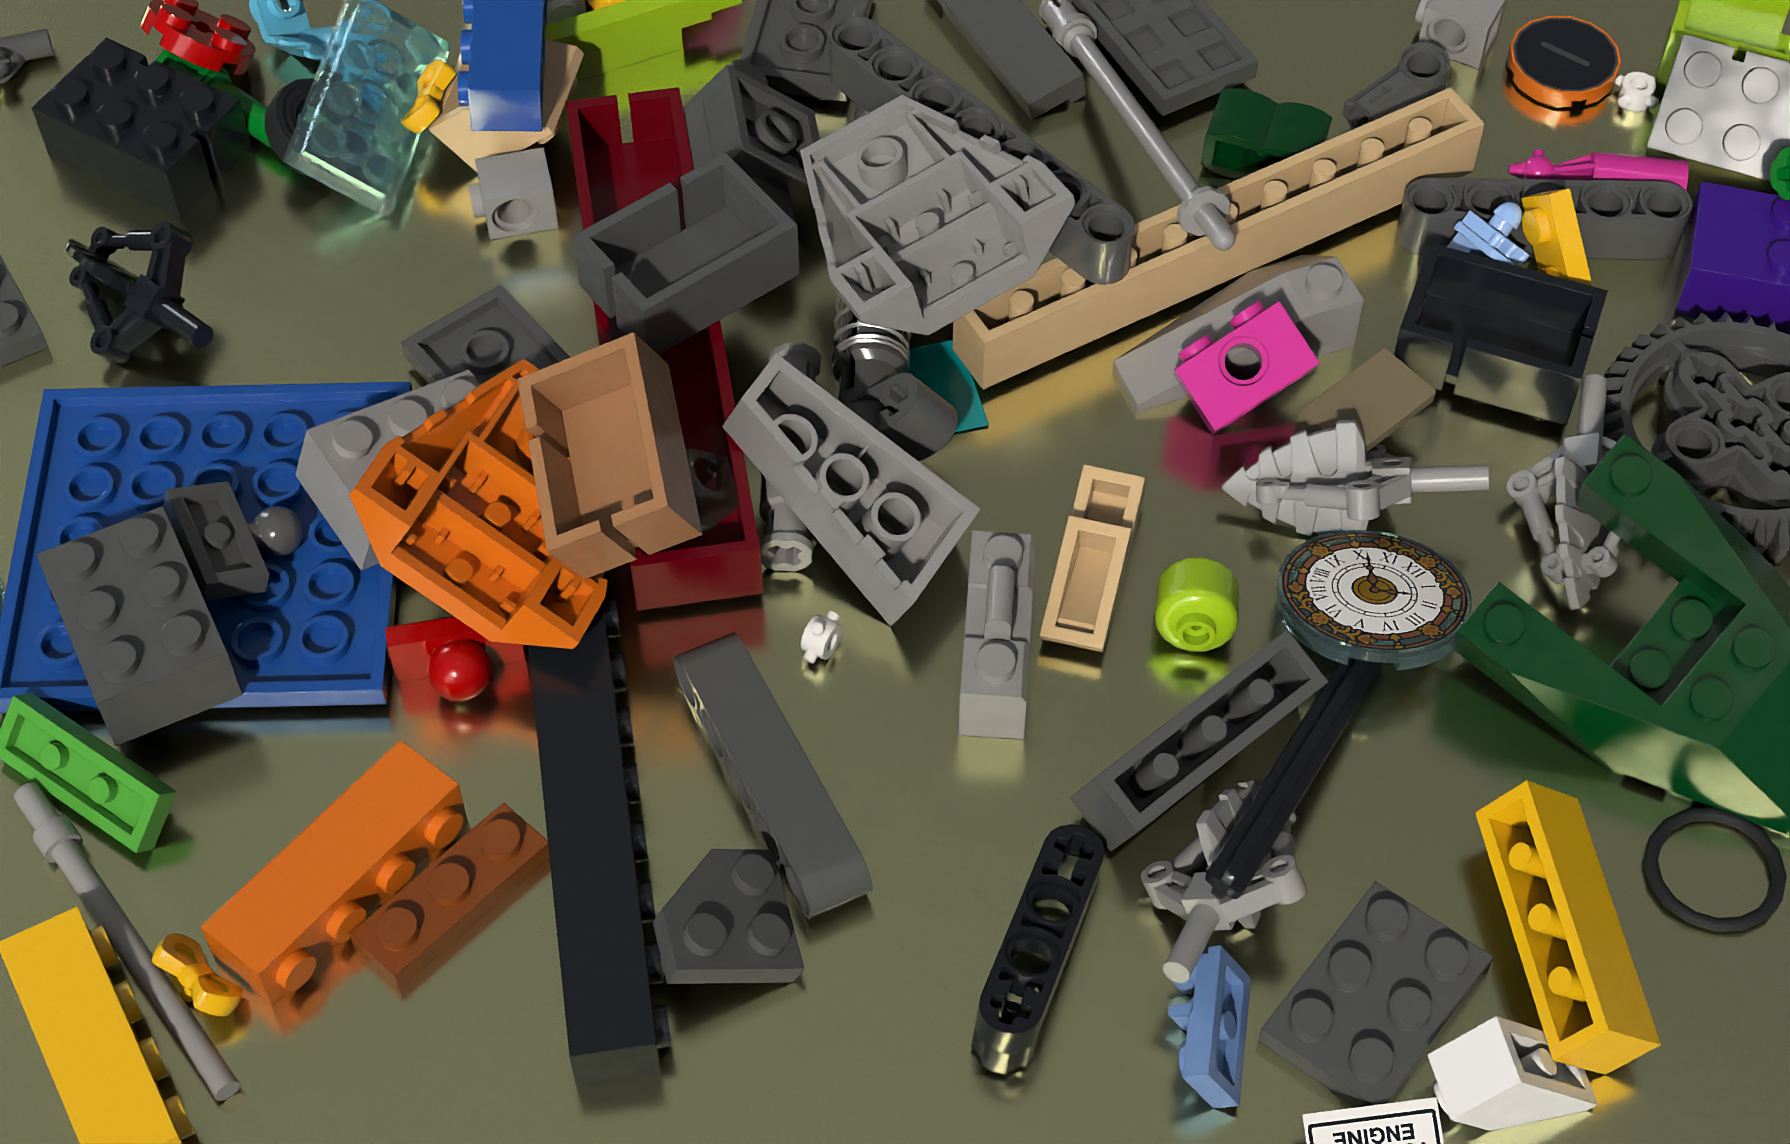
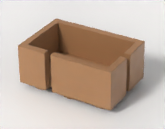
M634 332L517 379L525 427L528 432L536 437L529 440L528 444L545 543L549 554L583 579H587L637 560L636 547H640L650 555L703 535L669 365Z

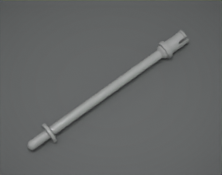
M1043 0L1039 7V16L1043 23L1051 30L1052 38L1068 57H1077L1181 200L1182 204L1177 210V220L1182 229L1196 236L1206 235L1218 250H1229L1235 244L1236 236L1225 220L1230 211V202L1225 193L1211 186L1200 187L1095 45L1097 29L1092 20L1085 14L1079 13L1071 0H1056L1060 5L1059 7H1056L1052 0Z

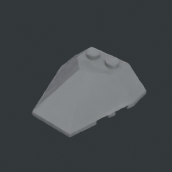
M904 95L893 99L800 150L832 287L862 324L923 335H930L1032 278L1075 206L1074 195L1042 161L1029 155L1021 160L1001 150L998 140L985 134L980 139L959 130L956 120Z

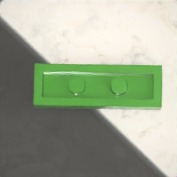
M33 693L13 695L0 728V759L32 782L37 783L42 789L133 852L140 853L154 849L177 791Z

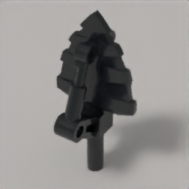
M161 221L152 230H131L127 235H119L103 226L98 227L91 236V245L89 247L75 239L68 240L64 250L79 263L71 271L69 281L72 286L83 290L88 301L86 311L95 330L90 341L93 353L122 364L131 357L136 347L161 328L167 330L171 328L199 348L205 347L211 342L213 329L183 308L185 298L180 296L185 259L193 245V238L190 233L166 221ZM126 246L132 251H152L146 276L140 274L138 277L108 259L110 254L116 252L117 249H124ZM99 280L127 296L123 304L127 309L115 321H113L106 302L98 297L100 292Z

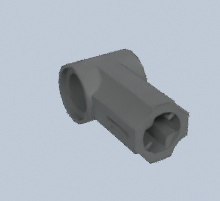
M1421 42L1407 46L1400 54L1397 67L1344 103L1343 116L1348 121L1351 130L1445 90L1450 66L1449 55L1443 48L1432 43Z

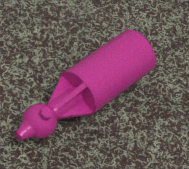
M1536 149L1533 151V156H1530L1524 162L1509 165L1508 174L1519 179L1664 181L1674 183L1687 191L1688 162L1685 160L1593 151L1589 155L1554 165L1549 158L1544 156V150Z

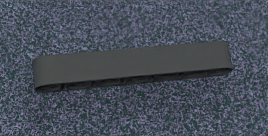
M846 16L837 20L831 26L829 32L831 82L838 90L868 113L904 95L956 120L959 130L980 139L985 134L998 140L1001 150L1021 160L1029 155L1042 161L1074 195L1075 206L1051 245L1049 252L1081 277L1095 284H1114L1128 274L1131 262L1134 220L1124 207L875 21L863 16Z

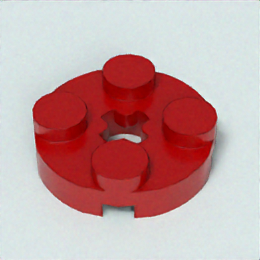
M196 0L150 1L141 21V28L147 35L152 26L162 33L160 46L188 62L209 70L220 72L225 62L237 65L234 74L241 75L246 73L256 51L254 44L248 39L252 30L248 24L227 14H221L217 18L198 9L199 3Z

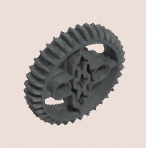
M1727 312L1717 322H1712L1705 314L1701 313L1693 321V324L1678 317L1670 328L1658 324L1649 336L1639 334L1631 347L1624 346L1616 361H1612L1611 366L1605 371L1604 377L1607 379L1603 436L1617 442L1623 434H1626L1642 446L1632 424V404L1641 389L1661 378L1665 382L1663 386V399L1666 402L1664 405L1665 415L1671 424L1665 432L1656 438L1650 452L1678 472L1761 555L1765 554L1776 565L1781 559L1785 558L1787 553L1790 554V334L1777 331L1775 320L1767 327L1755 325L1750 314L1742 323L1733 322ZM1737 370L1758 374L1768 379L1755 385H1750ZM1725 487L1743 508L1716 502L1704 496Z

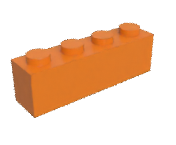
M399 740L200 926L214 959L271 1006L287 991L292 992L299 989L311 977L317 962L338 942L343 943L351 939L349 933L365 921L366 915L387 895L396 894L406 886L412 878L415 868L435 848L445 847L457 836L463 821L467 818L459 784L403 741Z

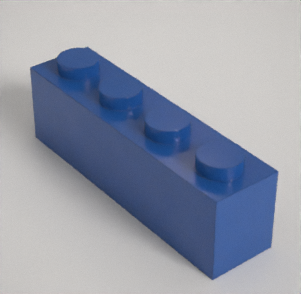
M463 0L464 23L472 24V29H461L462 65H469V71H458L459 107H469L471 131L542 132L548 0Z

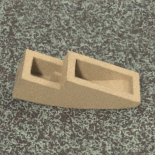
M1083 465L1072 514L1068 517L1041 627L1040 639L1103 653L1145 496V477Z

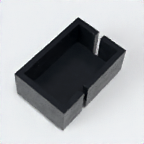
M107 37L31 107L49 156L180 220L213 188L201 143L198 139L199 136L211 175L220 180L252 149L239 99L156 60L148 65L145 55Z
M1430 243L1399 330L1394 355L1435 389L1442 390L1444 382L1456 385L1454 390L1456 395L1567 426L1608 290Z

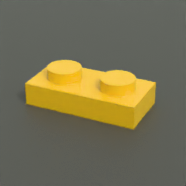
M1570 188L1541 192L1521 198L1524 207L1522 228L1526 239L1533 246L1538 267L1537 272L1593 286Z

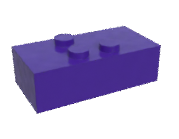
M1701 181L1684 231L1674 314L1698 318L1703 313L1711 321L1717 322L1727 312L1733 322L1742 323L1751 314L1755 325L1767 327L1775 320L1777 331L1789 335L1790 200L1782 199L1779 195Z

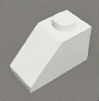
M1498 1016L1427 1054L1436 1078L1434 1082L1435 1096L1442 1109L1449 1115L1450 1120L1493 1131L1584 1112L1598 1105L1585 1069L1553 1061L1544 1031Z

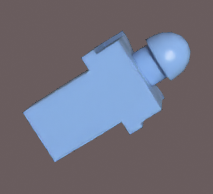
M1506 202L1494 209L1493 213L1495 214L1488 223L1472 211H1469L1461 222L1458 221L1454 229L1458 233L1449 243L1448 248L1519 267L1530 256L1507 238L1513 229L1517 230L1522 220L1523 212L1516 203Z

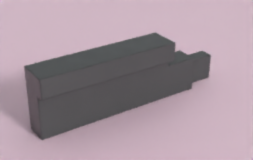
M937 0L943 8V13L1031 120L1066 100L1071 104L1087 95L1083 73L1021 0Z

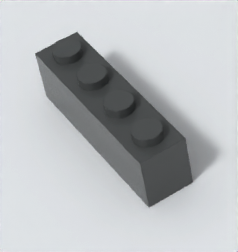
M1285 630L1069 798L1108 849L1112 851L1143 829L1328 683V680L1290 632Z

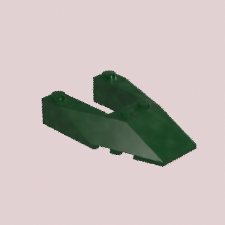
M1623 434L1583 481L1576 505L1680 583L1610 666L1499 581L1456 631L1453 650L1610 772L1622 777L1628 775L1668 790L1666 793L1690 802L1695 800L1738 815L1762 829L1790 839V587L1780 573L1678 472L1626 434Z

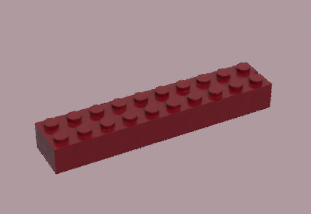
M680 88L628 93L633 142L622 143L617 95L565 101L583 230L668 183H671L677 189L681 231L686 229L684 225L680 177L694 170ZM593 301L599 346L625 336L617 327L616 316L610 319ZM719 320L659 354L669 365L703 535L650 555L640 547L635 548L637 560L630 562L637 611L763 593L761 552L744 453L722 427L734 410L735 402L721 322Z

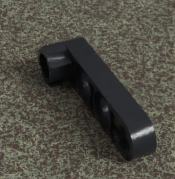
M1073 824L1059 826L1050 831L1045 838L980 995L971 1048L975 1049L980 1055L981 1065L992 1072L1006 1074L1014 1067H1026L1032 1059L1037 1036L1097 885L1105 849L1101 839L1093 831L1083 826ZM1069 853L1081 857L1076 861L1070 880L1060 876L1062 862L1068 857ZM1041 900H1056L1064 904L1069 910L1070 915L1062 920H1047L1039 916L1034 910L1033 905ZM1020 952H1035L1044 957L1049 964V968L1042 973H1025L1014 965L1012 957ZM1011 993L1022 997L1021 1004L1009 1001Z

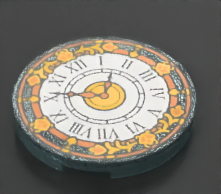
M1337 531L1305 541L1293 549L1282 562L1276 586V596L1279 604L1278 615L1289 632L1314 652L1345 665L1348 664L1350 658L1369 662L1394 663L1396 670H1406L1436 662L1457 648L1455 642L1456 631L1470 616L1472 609V596L1469 586L1460 571L1449 560L1419 542L1378 531Z

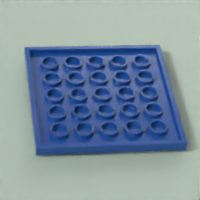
M411 382L44 389L0 617V713H7L13 695L33 693L59 712L99 711L36 554L159 508L164 504L166 489L225 481L229 482L247 523L253 522L256 516L266 508L273 506L286 507L295 512L300 518L303 525V538L298 548L286 556L273 557L259 550L270 574L266 592L205 601L228 653L242 692V696L212 708L386 704L390 655L387 648L385 628L394 624L398 578L381 567L380 564L362 571L360 570L295 473L306 430L413 390Z

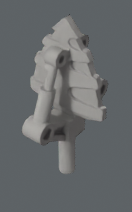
M1598 374L1586 375L1582 379L1577 436L1564 438V445L1533 467L1514 473L1509 478L1506 486L1508 494L1522 508L1534 540L1540 542L1545 558L1541 563V570L1551 582L1555 584L1564 583L1571 610L1582 608L1590 600L1589 592L1592 589H1597L1600 583L1599 577L1605 578L1615 572L1618 565L1616 557L1619 553L1617 545L1621 539L1576 505L1583 481L1617 443L1603 436L1607 379ZM1556 494L1557 500L1555 515L1560 536V544H1558L1559 553L1552 539L1555 531L1545 508L1548 498Z
M1340 420L1336 421V427L1310 434L1307 433V430L1292 434L1290 442L1274 450L1272 445L1266 447L1259 452V460L1247 469L1245 464H1243L1221 487L1243 506L1246 507L1248 502L1262 510V517L1274 524L1276 519L1295 526L1297 533L1312 537L1313 532L1330 536L1344 533H1365L1369 520L1378 518L1380 510L1393 504L1412 503L1413 492L1490 490L1489 465L1412 467V457H1395L1387 453L1386 447L1377 444L1366 453L1365 439L1357 421ZM1356 537V540L1362 541L1363 537ZM1342 538V543L1350 542L1349 538Z
M1265 778L1241 781L1237 783V790L1235 788L1224 790L1219 795V802L1211 810H1204L1198 819L1196 826L1199 836L1194 838L1170 862H1154L1141 873V880L1153 905L1158 909H1168L1186 920L1177 941L1163 965L1164 974L1174 982L1185 983L1189 980L1214 930H1232L1236 920L1245 929L1256 928L1261 916L1260 910L1277 903L1281 905L1295 903L1307 893V885L1296 863L1294 838L1290 834L1291 825L1294 824L1297 818L1295 812L1291 815L1240 898L1233 899L1226 895L1223 899L1215 897L1211 893L1213 887L1205 880L1206 872L1195 873L1193 877L1190 876L1205 861H1207L1210 867Z

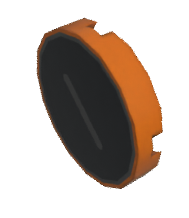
M1546 16L1529 21L1516 31L1510 44L1507 66L1508 68L1510 66L1514 73L1512 80L1516 86L1534 100L1555 107H1571L1573 101L1586 100L1585 105L1598 102L1611 92L1621 66L1619 47L1610 35L1595 24L1572 16Z

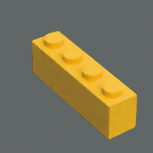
M1526 780L1476 811L1475 815L1552 1060L1606 1075L1661 1046L1578 798Z
M78 906L0 941L1 956L80 1144H184V1139L195 1134L178 1094L166 1100L162 1095L157 1081L169 1076V1072L153 1037L151 1036L140 1042L137 1038L132 1024L144 1019V1016L128 981L125 980L116 985L112 981L107 968L120 962L103 925L89 930Z

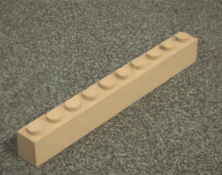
M1451 87L1217 188L1225 193L1230 202V211L1225 220L1234 231L1236 240L1229 250H1218L1206 235L1196 236L1193 233L1185 232L1177 220V210L1180 206L1177 205L1134 224L1130 268L1128 274L1122 280L1114 284H1095L1081 277L1058 258L1041 264L1032 278L953 321L952 349L982 390L1395 207L1403 203L1406 188L1410 183L1418 179L1460 178L1473 172L1485 123Z

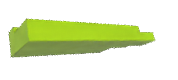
M626 0L547 24L546 40L577 46L584 53L576 74V78L580 81L683 49L682 28L711 20L713 12L742 4V0Z

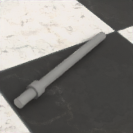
M27 783L18 788L13 798L35 830L32 839L46 861L58 864L99 926L103 925L113 948L216 1101H223L233 1096L239 1090L240 1082L165 971L151 962L152 952L82 851L83 838L67 816L57 814L37 783Z

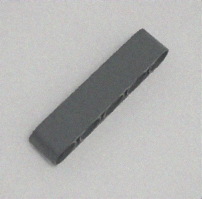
M1422 178L1410 183L1406 188L1396 238L1406 251L1415 255L1425 256L1430 243L1445 247L1449 245L1458 233L1454 229L1458 221L1461 222L1469 211H1472L1488 223L1495 214L1493 213L1494 209L1503 203H1516L1524 213L1521 198L1541 192L1570 188L1586 259H1665L1673 255L1679 247L1692 210V199L1689 193L1682 187L1664 181ZM1521 220L1517 230L1513 229L1507 238L1530 255L1528 258H1535L1533 246L1524 235Z
M735 632L729 633L673 656L674 669L687 701L766 847L774 851L778 869L803 914L808 919H811L872 892L871 876L856 842L738 634Z

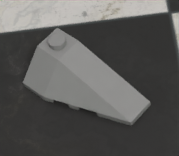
M1300 255L1253 269L1114 360L1113 370L1136 412L1188 397L1173 375L1174 369L1183 364L1177 354L1205 335L1209 334L1215 343L1235 329L1229 321L1258 301H1261L1266 309L1280 301L1316 358L1353 347L1364 299L1338 257ZM1235 348L1225 356V367L1232 377L1244 380L1258 374L1260 367L1259 359L1250 349Z

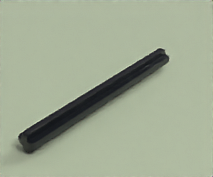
M1378 640L1377 643H1373V644H1375V645H1381V644H1382V641H1381V640ZM1351 644L1348 646L1328 678V683L1319 692L1206 871L1205 880L1213 887L1211 893L1215 897L1223 899L1226 895L1230 898L1238 899L1244 894L1384 665L1388 656L1385 650L1364 648Z

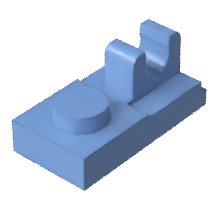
M1221 945L1208 947V953L1201 955L1197 966L1187 982L1177 983L1171 980L1183 994L1194 993V996L1186 1004L1168 1006V1016L1182 1030H1187L1186 1040L1181 1043L1179 1049V1065L1182 1078L1214 1109L1240 1105L1251 977Z

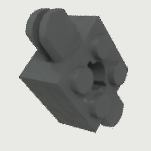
M734 59L683 106L693 167L696 169L726 153L798 224L814 210L800 150L820 140L814 110L768 87L765 75L748 61Z

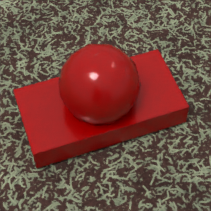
M454 616L385 628L387 648L396 681L402 682L428 677L430 685L436 693L449 701L465 702L478 697L489 685L492 666L526 661L522 644L491 642Z

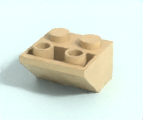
M546 40L542 132L471 131L469 107H459L458 71H469V65H462L460 54L454 68L457 73L445 89L439 104L440 113L431 123L429 131L476 172L475 159L519 152L536 142L539 144L548 142L555 136L562 125L563 119L560 116L565 101L577 86L578 79L576 74L584 53L577 46Z

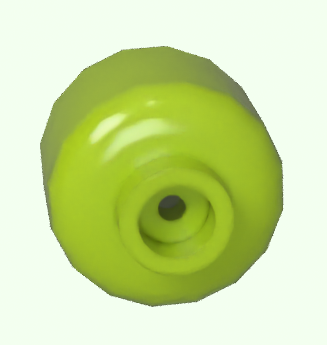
M1188 557L1172 563L1162 572L1156 585L1155 621L1156 627L1163 639L1176 648L1190 652H1206L1221 647L1232 638L1239 624V584L1229 568L1219 561L1205 557Z

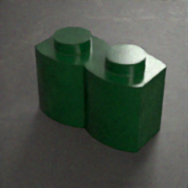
M1237 88L1223 89L1205 135L1200 164L1217 174L1240 179L1327 141L1332 117L1324 111L1306 104L1293 102L1276 103L1272 99L1254 91Z

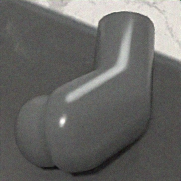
M48 29L0 38V84L9 82L26 61L54 56Z

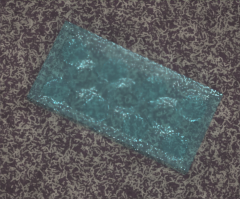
M344 0L283 162L386 218L396 206L421 134H415L406 129L400 121L416 101L418 96L417 81L422 72L435 60L446 62L451 44L376 0Z

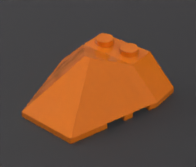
M523 358L470 391L463 400L447 410L441 409L429 416L418 428L403 437L399 435L384 444L349 496L380 566L491 642L574 649L605 599L608 580L603 579L604 572L583 579L547 552L528 444L529 440L536 437L526 430L517 381L518 378L540 369Z

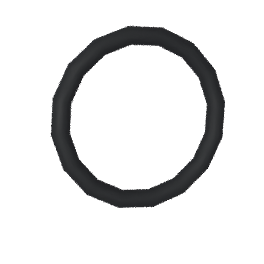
M1714 807L1687 808L1665 818L1648 838L1644 865L1649 885L1665 908L1688 924L1715 932L1744 931L1767 920L1783 901L1787 874L1781 852L1763 829L1743 817ZM1715 821L1733 826L1752 838L1766 855L1772 874L1769 895L1757 909L1740 917L1717 918L1696 912L1678 900L1663 881L1658 862L1662 843L1673 830L1690 822Z

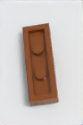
M503 802L349 933L353 946L400 989L549 859L548 840Z

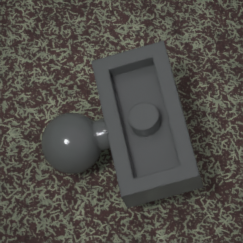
M228 481L166 489L163 504L164 510L204 601L266 592L270 574L259 550L269 556L282 557L295 551L302 541V522L295 512L286 507L273 506L266 508L256 516L253 522L247 523Z

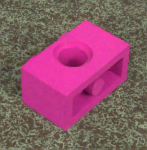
M1261 301L1254 303L1229 321L1235 329L1215 343L1209 334L1205 335L1177 354L1183 364L1174 369L1173 375L1213 435L1310 373L1320 364L1280 301L1268 309L1264 307ZM1235 348L1250 349L1259 359L1260 367L1258 374L1248 380H1239L1232 377L1225 367V356Z

